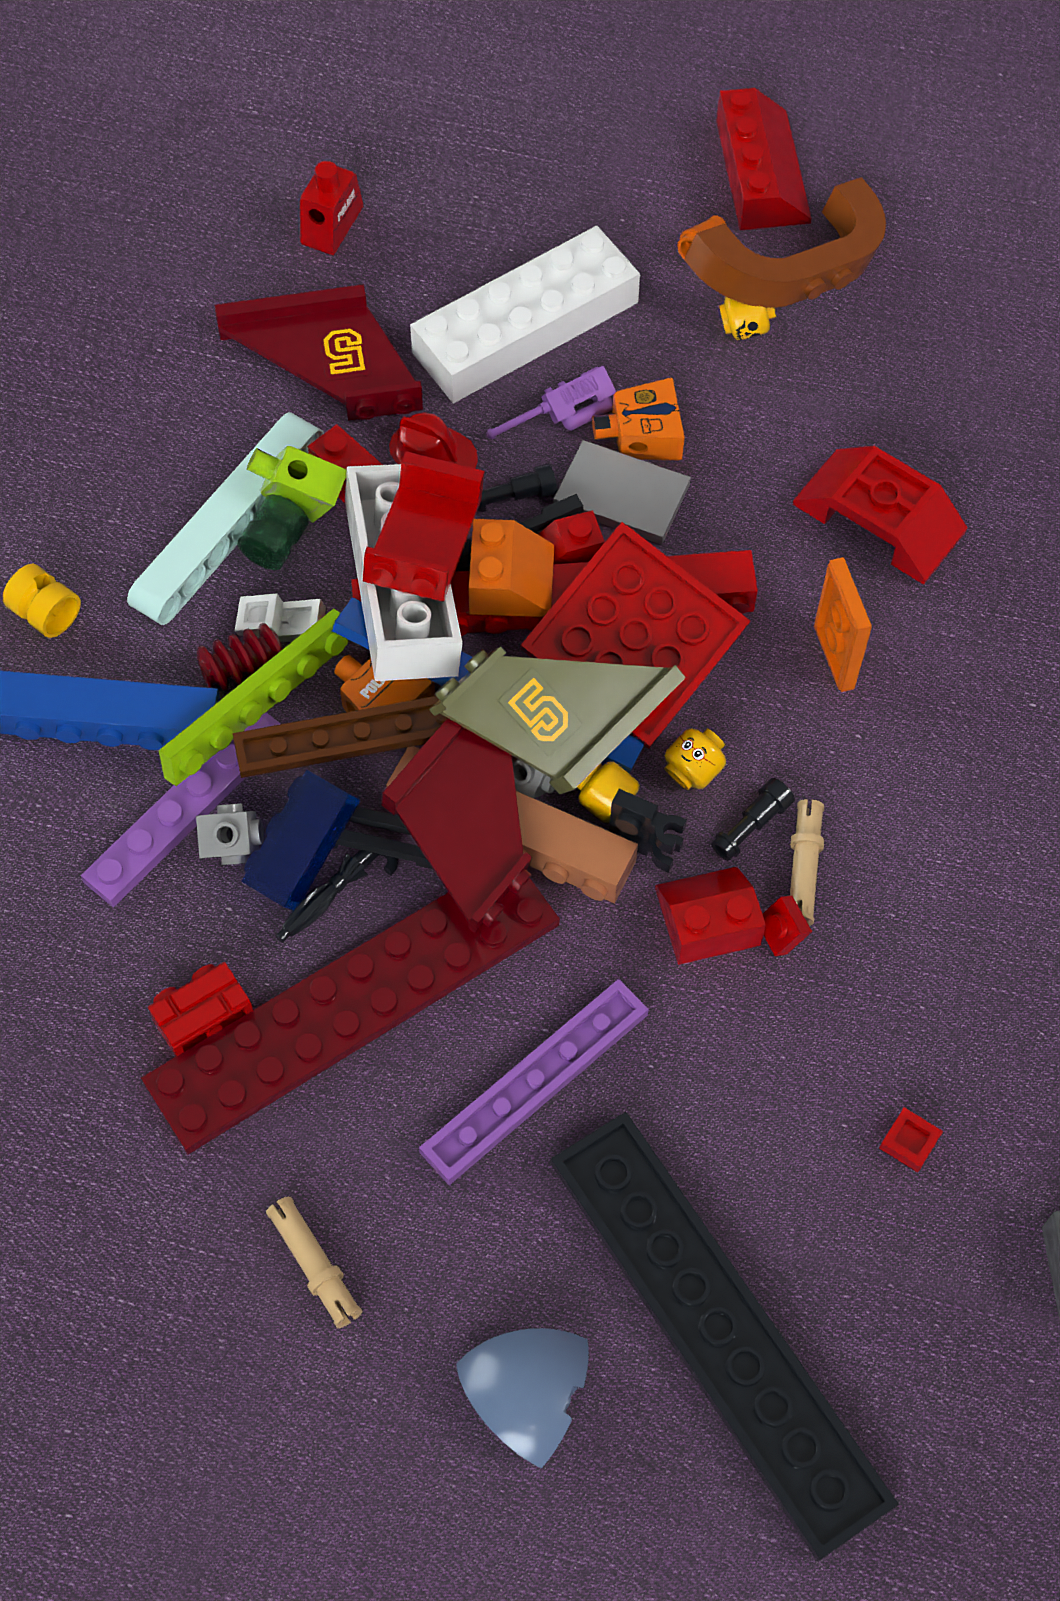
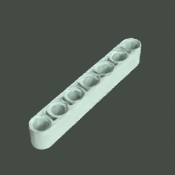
M291 412L284 414L138 577L128 593L127 603L129 606L160 625L169 623L274 504V501L260 493L265 478L247 470V465L255 449L258 448L275 457L286 446H292L308 453V445L324 434L323 430Z

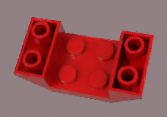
M876 446L836 449L796 496L792 504L823 524H826L837 511L895 547L891 565L923 585L967 531L966 524L940 484Z

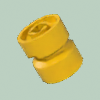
M34 563L20 568L10 578L5 586L2 600L7 608L20 618L27 619L32 627L48 638L57 637L65 632L77 617L81 605V600L76 593L64 584L56 582L52 575Z

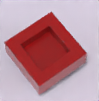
M793 896L780 897L762 914L766 924L763 936L774 956L787 955L812 933Z
M904 1107L882 1141L879 1149L918 1173L943 1131Z

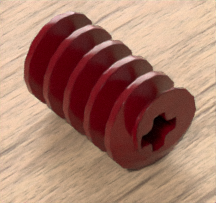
M261 623L259 625V637L249 628L243 631V643L234 634L228 636V648L220 640H214L213 654L205 646H198L197 661L207 688H213V684L217 683L224 692H227L228 678L232 677L240 685L243 682V673L248 672L251 676L259 667L266 664L282 651L283 648L276 632H273L267 624Z

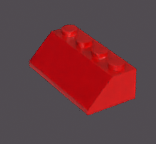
M756 88L720 91L716 123L739 229L750 230L811 224V213L787 111Z

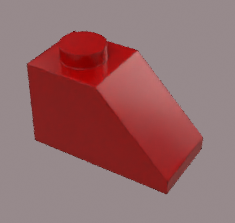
M593 510L554 520L538 534L554 544L553 564L589 562L605 543Z

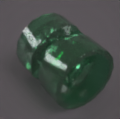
M268 495L256 511L254 520L249 522L238 539V547L249 560L258 566L274 571L279 570L291 553L290 547L293 544H297L309 525V519L305 512L291 500L280 495Z

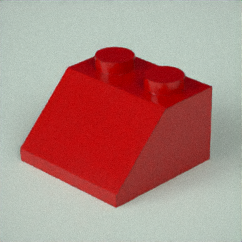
M738 867L655 885L656 894L678 965L761 946L766 924L754 887Z

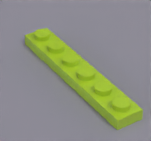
M333 608L159 750L164 779L177 786L189 775L195 774L206 761L218 751L224 750L234 739L233 733L242 732L247 727L257 723L264 713L276 703L283 701L294 688L305 679L311 678L333 656L340 654L345 646L348 645V639L332 632L334 622L340 615V612Z

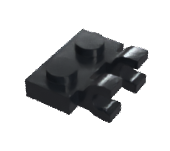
M618 789L611 803L609 832L637 843V852L647 856L648 852H651L652 861L655 866L669 873L673 866V858L664 855L661 851L672 855L673 851L680 852L684 838L671 833L664 834V832L674 830L682 834L686 828L687 819L658 812V805Z

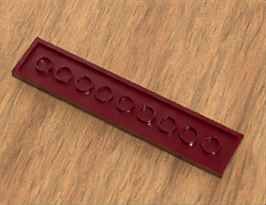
M529 878L516 895L509 891L500 903L505 908L493 924L487 927L482 923L474 933L468 928V921L448 892L270 999L249 1014L242 1016L222 1028V1030L141 1077V1080L188 1155L558 927L560 918Z

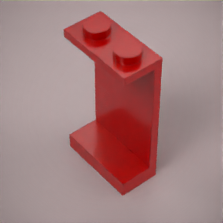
M405 452L401 462L399 488L374 548L367 546L365 550L363 582L444 602L481 502L485 471Z

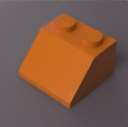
M474 519L469 576L470 614L544 617L552 604L554 544L514 520Z

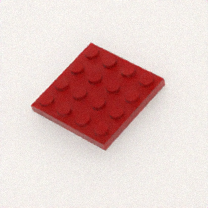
M621 522L523 641L520 649L531 658L664 668L676 665L686 678L630 733V735L645 743L644 746L647 749H650L747 628L750 620L629 526Z

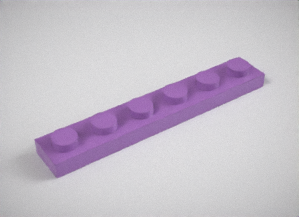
M266 712L257 723L247 727L244 731L280 725L281 723ZM234 739L224 750L218 751L206 761L195 774L189 775L179 785H173L80 875L83 883L114 908L197 826L196 816L208 815L245 779L241 778Z
M620 979L616 980L419 1147L420 1154L444 1181L451 1185L647 1017L649 1009Z

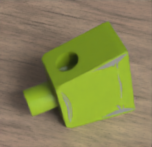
M286 446L276 457L256 448L247 465L248 471L265 478L260 490L263 496L312 523L335 506L346 478V469L292 446Z

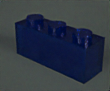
M307 769L303 776H298L291 784L287 794L288 802L282 812L275 814L266 828V835L268 836L260 850H255L248 858L244 867L246 874L241 881L279 905L292 910L305 897L360 802L358 798Z

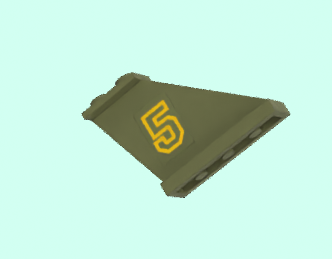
M500 646L488 654L482 649L464 665L469 672L459 681L454 677L447 681L435 693L439 700L429 710L434 716L439 713L552 778L549 783L559 794L574 790L686 677L676 665L664 668L503 656L506 652Z

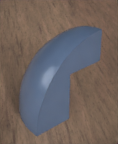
M533 1328L516 1330L481 1343L463 1356L456 1364L457 1373L464 1392L481 1419L508 1447L539 1468H542L552 1456L572 1421V1418L566 1413V1409L570 1404L572 1394L578 1388H583L585 1384L589 1359L588 1339L556 1329Z

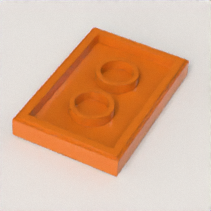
M844 557L830 560L814 629L838 690L845 692L855 689L872 625Z

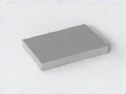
M583 440L554 497L553 503L577 494L584 505L583 513L593 510L598 523L616 529L623 522L644 539L662 545L690 486L691 477Z

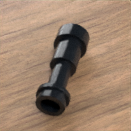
M550 463L534 467L533 472L509 478L508 483L483 489L477 512H485L486 505L510 498L517 501L538 494L541 497L556 494L558 491L557 483Z
M770 778L759 789V796L742 812L743 818L727 834L719 832L715 836L716 839L711 845L721 858L730 861L733 857H737L740 854L738 846L755 829L761 830L777 813L783 814L794 803L793 793L783 782L776 778Z

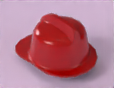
M423 412L410 417H402L399 422V429L392 435L389 443L390 455L397 464H401L405 452L475 469L478 463L477 450L471 440L461 433L448 428L440 417L432 413Z

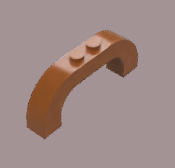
M860 177L836 185L822 210V214L838 232L839 239L785 258H770L759 255L745 247L728 226L722 224L696 233L684 260L703 282L718 293L734 301L765 308L783 307L807 298L809 300L815 299L822 293L834 288L837 290L842 289L860 277L867 269L884 238L886 231L885 213L874 191Z

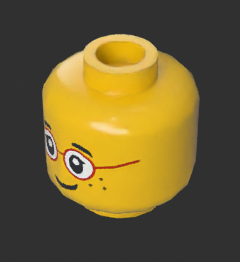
M693 728L686 729L666 750L665 760L667 765L664 769L684 789L689 790L691 787L704 789L726 765L725 755L721 751L725 744L708 728L703 733Z

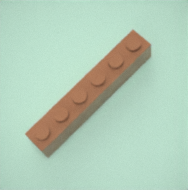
M415 746L407 747L388 780L386 788L420 750ZM516 791L523 854L526 852L532 857L529 866L542 871L553 882L559 884L567 882L580 888L586 896L594 900L602 901L605 899L615 904L636 863L638 844Z

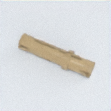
M804 799L797 803L796 834L791 836L790 845L794 850L790 896H793L798 907L802 910L808 925L811 926L814 924L813 915L819 853L824 849V838L821 837L824 804L820 801L812 800L811 815L809 816L808 799Z
M288 1196L278 1200L277 1203L281 1209L277 1210L275 1205L272 1204L267 1209L266 1214L271 1218L309 1280L308 1289L312 1295L320 1297L337 1328L349 1325L351 1322L347 1315H351L356 1320L362 1314V1309L356 1304L342 1282L344 1274L338 1266H332L296 1208L292 1197Z

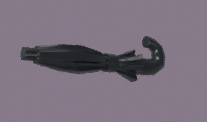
M359 850L353 857L345 853L338 873H335L327 881L328 883L319 886L305 895L281 927L282 929L275 935L276 939L283 943L286 939L293 937L323 916L334 901L337 893H340L348 883L368 876L364 869L377 856L381 855L387 859L384 870L390 876L397 869L399 858L366 850Z

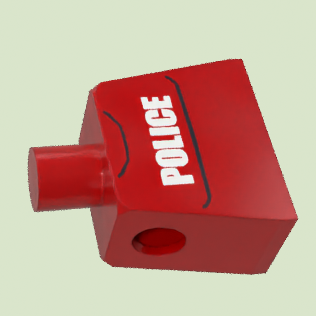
M322 161L316 165L315 174L300 198V241L302 245L334 256L363 208L362 196L357 176L354 172L338 167L331 161Z

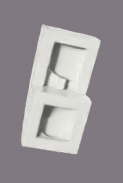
M277 593L240 597L234 631L237 635L243 636V631L249 628L259 637V625L265 623L273 632H276L279 641L293 642L325 616L326 606L321 599L283 602Z

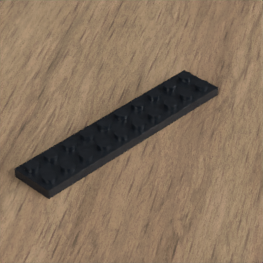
M627 1112L622 1113L550 1159L551 1166L817 1562L896 1508L899 1503Z

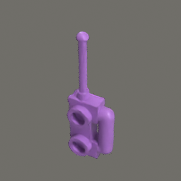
M604 365L599 368L597 366L568 383L562 381L557 384L558 388L554 390L551 387L544 390L546 394L541 396L543 402L538 407L493 429L489 428L486 433L487 437L495 439V436L541 413L546 414L549 412L554 424L562 422L567 430H574L592 421L593 416H600L610 412L613 406L611 396H613L616 390ZM588 399L593 400L594 403L578 411H575L573 407Z

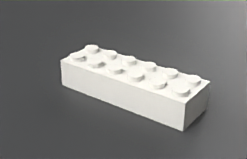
M595 226L410 324L412 354L451 402L455 403L637 304L640 273L598 226Z
M401 464L347 466L345 506L375 681L458 676L462 638L451 584L445 600L442 602L363 582L365 550L367 546L374 548L399 488Z

